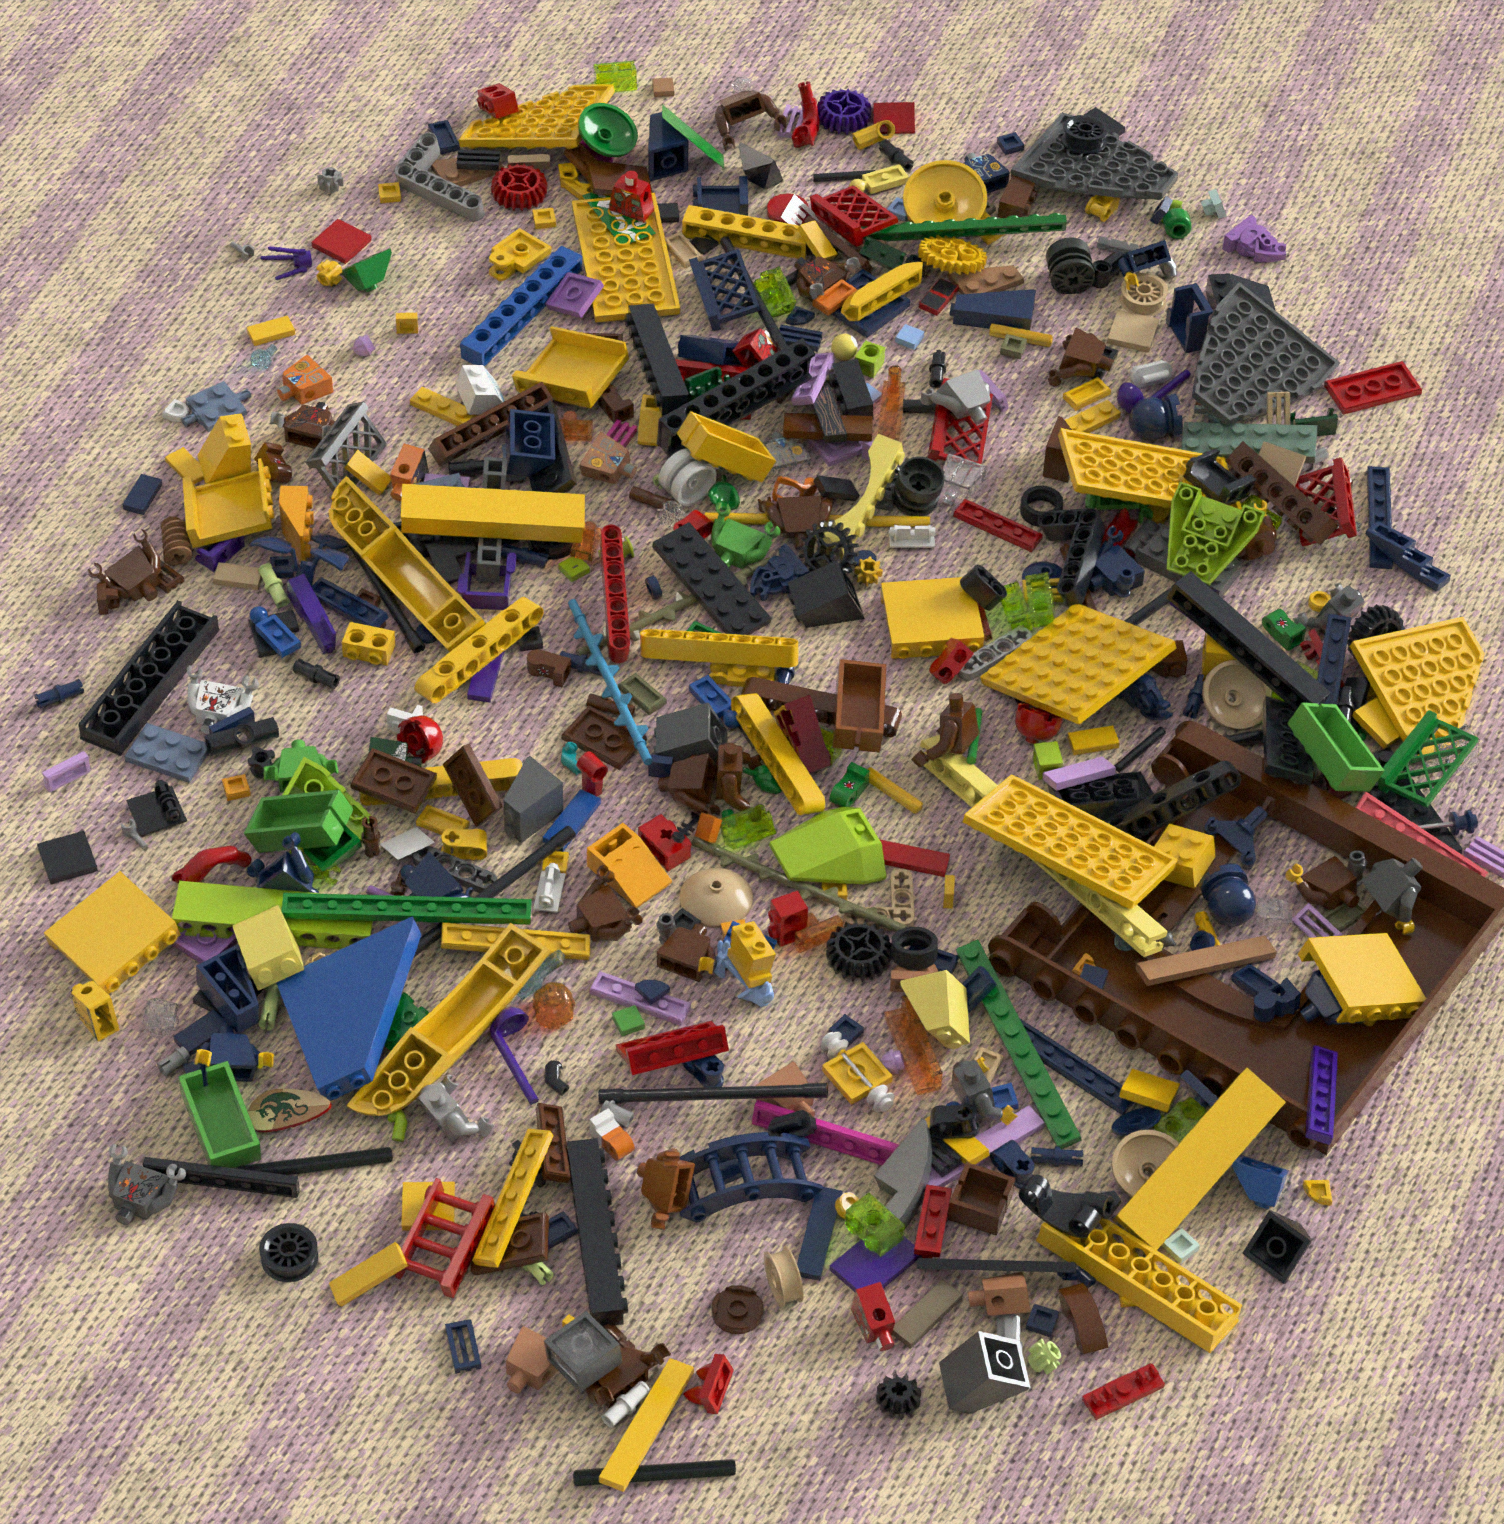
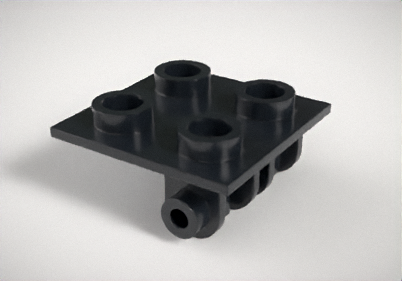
M158 780L155 783L153 792L126 800L141 836L187 822L173 787H169L168 783L163 780Z

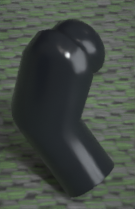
M551 1060L545 1066V1083L563 1096L569 1090V1085L559 1078L560 1069H563V1066L559 1061Z

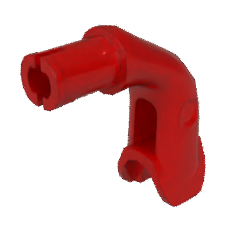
M806 81V85L805 82L797 85L802 99L803 120L802 124L792 132L791 137L795 148L808 144L814 146V140L820 127L817 99L813 96L810 81Z
M231 845L205 849L192 857L182 869L176 871L171 879L178 884L179 881L202 883L203 879L216 865L236 864L246 868L250 865L252 858L249 853L237 850L235 846Z

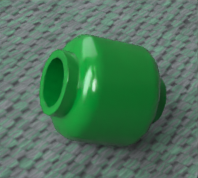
M1173 208L1163 218L1165 232L1170 238L1182 239L1190 233L1192 225L1190 215L1186 210Z

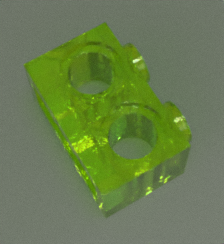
M1190 1096L1185 1101L1176 1103L1171 1112L1166 1116L1162 1115L1160 1120L1153 1126L1154 1130L1165 1133L1180 1143L1207 1110Z

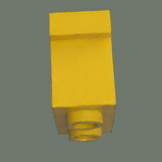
M754 921L733 926L731 930V948H728L727 953L732 964L748 988L761 986L766 981L771 983L772 974L770 971L776 953Z

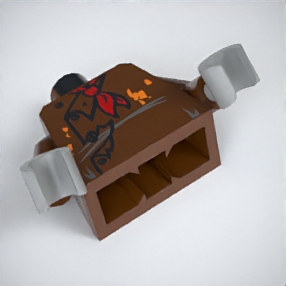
M800 257L794 264V267L798 270L796 286L799 295L813 302V299H816L819 295H824V291L841 279L846 281L847 273L854 274L856 268L861 267L858 258H850L846 263H835L827 261L822 257H817L809 263L803 257Z
M318 402L315 407L302 405L297 411L286 417L282 413L272 412L269 424H276L277 427L284 428L285 442L315 449L335 421L332 420V413L328 411V405Z

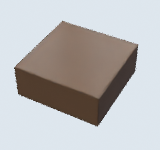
M673 77L652 78L654 97L674 96Z

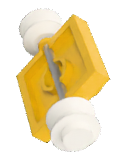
M840 1032L826 1034L822 1039L821 1050L828 1051L827 1056L831 1060L822 1065V1072L851 1105L868 1096L866 1101L868 1104H874L873 1110L875 1112L889 1110L893 1105L895 1096L893 1093H887L888 1087L886 1085L893 1081V1075L864 1042L846 1051L848 1041L845 1039L841 1040L842 1034Z

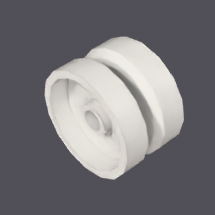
M688 448L674 453L665 462L659 473V484L671 494L680 505L685 507L703 500L716 481V471L703 459L702 461L694 459L690 455L691 452Z

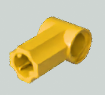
M884 120L852 133L854 144L858 150L889 139L895 133V126L892 122ZM882 124L888 128L886 136L880 133Z

